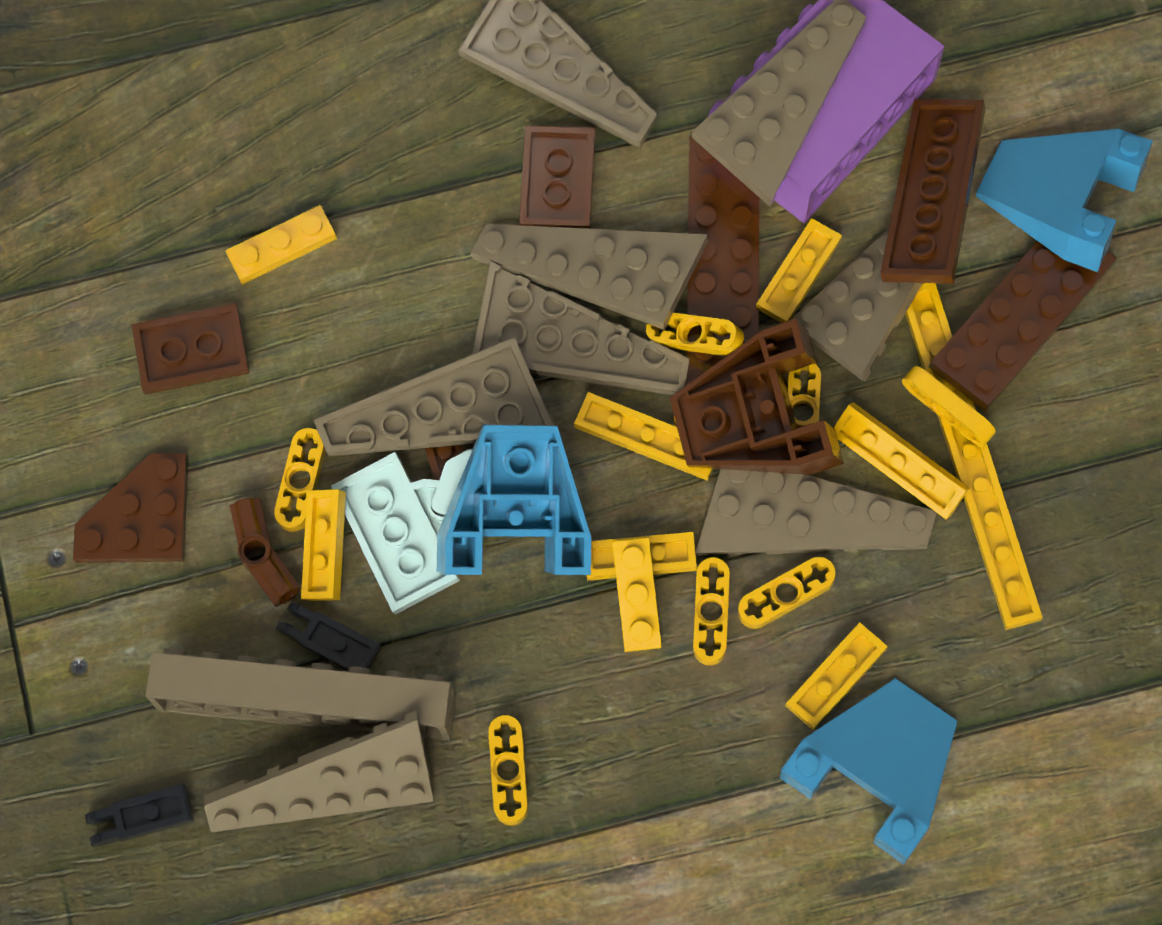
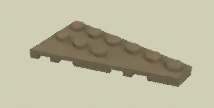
M489 0L458 50L460 57L641 148L657 121V114L629 86H626L605 62H602L591 51L587 43L556 12H552L541 0Z
M834 0L692 131V138L770 207L790 170L792 162L824 105L830 89L838 78L846 58H848L866 23L867 17L847 0Z
M486 224L471 251L473 260L487 265L492 261L514 275H520L530 281L665 330L709 240L708 234Z
M889 229L790 319H797L808 330L812 344L864 382H866L871 373L870 367L876 356H881L886 348L885 341L891 330L898 327L923 284L882 281L880 271Z
M490 261L472 355L515 337L530 374L674 395L686 386L689 358L652 340L648 341L631 333L630 329L620 324L615 325L601 318L600 314L553 291L548 292L532 284L529 279L520 275L516 276L502 269L500 265Z
M515 337L313 420L328 456L475 444L483 425L553 426Z
M720 469L695 555L700 557L708 556V554H728L730 556L742 555V553H820L825 550L851 552L858 551V549H927L937 512L810 475Z
M417 710L405 714V720L388 726L386 722L373 727V733L356 739L350 736L298 757V763L284 769L280 765L268 769L266 776L254 781L244 779L204 795V808L210 831L218 832L433 802V789Z

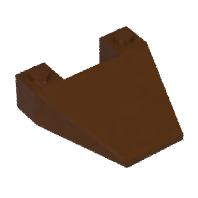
M797 319L760 331L670 397L688 467L811 475L844 464L835 429L826 421L822 420L797 429L783 374L817 363L808 330Z

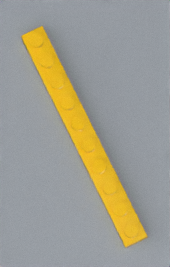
M924 283L905 313L922 369L976 410L973 401L928 368L930 361L953 336L936 283ZM937 415L957 479L970 488L964 496V501L1004 628L1009 630L1039 622L1043 617L988 445L986 444L984 447L977 446Z

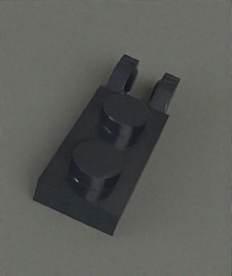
M294 602L289 604L287 610L293 616L309 622L304 633L288 623L279 622L276 627L277 631L298 642L301 647L347 671L349 667L370 669L382 648L379 643L318 611L314 613Z
M185 784L111 803L110 807L89 812L85 815L86 824H100L113 818L115 820L116 829L96 833L90 837L91 846L93 847L111 844L119 840L123 842L194 822Z

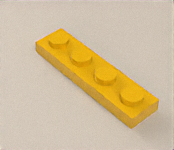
M590 392L587 393L574 422V428L708 481L713 468L687 466L676 426Z
M854 402L847 406L833 428L838 440L945 519L951 517L970 489Z

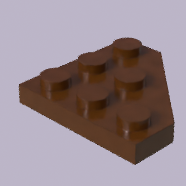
M186 453L149 454L75 523L73 560L76 563L184 562L188 456Z

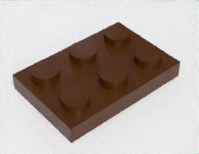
M525 125L519 225L590 229L595 128Z
M237 303L131 324L141 386L145 395L250 374Z

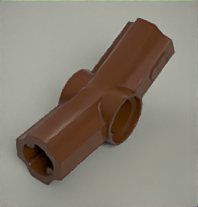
M260 498L237 500L234 504L230 505L238 542V555L273 605L278 607L279 605L286 604L296 596L301 587L272 549L262 501ZM253 549H265V554L260 560H248L249 553Z

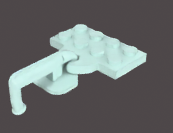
M473 449L467 450L448 460L444 465L439 481L422 479L411 482L398 454L394 452L331 485L332 489L346 492L345 516L395 615L460 581L458 575H445L437 572V534Z

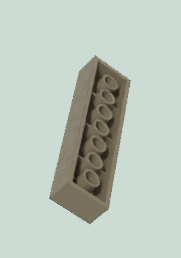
M165 648L163 653L152 652L145 696L160 712L373 733V727L385 722L388 726L405 720V714L417 710L422 738L451 741L456 696L451 683L445 682V677L439 675L425 674L422 679L408 678L407 673L400 671H386L385 676L371 674V670L362 667H349L348 672L334 671L332 665L323 663H312L311 668L296 667V662L284 659H276L274 664L260 663L259 658L252 656H238L237 661L225 660L223 655L213 652H201L200 657L186 656V651L175 648Z

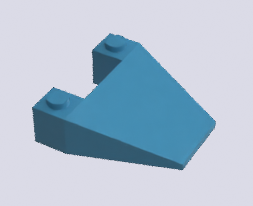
M1121 129L1002 140L976 192V197L1063 260L1098 272L1110 246L1117 220L1087 210V204L1099 180L1134 192L1145 170L1153 141Z
M482 426L437 534V572L445 575H482L483 536L545 537V572L554 575H591V535L558 426Z
M895 678L804 738L781 769L780 779L811 800L833 767L894 809L877 833L873 844L905 865L930 826L957 720Z

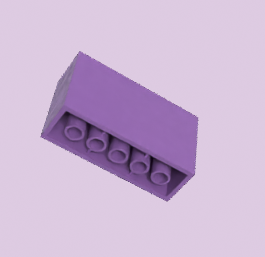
M818 0L814 6L808 4L798 18L799 22L792 29L787 27L780 34L773 50L770 53L767 51L763 52L753 66L754 70L747 77L742 75L734 83L728 98L834 0ZM847 0L867 17L866 23L848 58H846L838 78L830 89L824 105L801 149H799L785 180H783L776 193L774 201L804 224L913 105L914 100H917L936 80L945 46L883 0ZM718 100L709 111L708 116L725 101Z

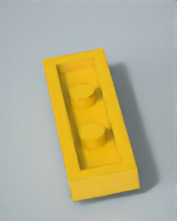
M321 205L233 246L225 250L243 285L336 240L337 237Z
M811 218L756 303L759 311L780 323L788 322L840 244L842 235Z
M339 489L307 491L301 599L340 600L345 491Z
M693 532L591 541V575H587V581L616 578L612 541L649 537L653 575L697 571Z
M649 537L612 541L625 652L662 648Z
M859 622L788 700L786 707L814 731L883 655L888 646Z

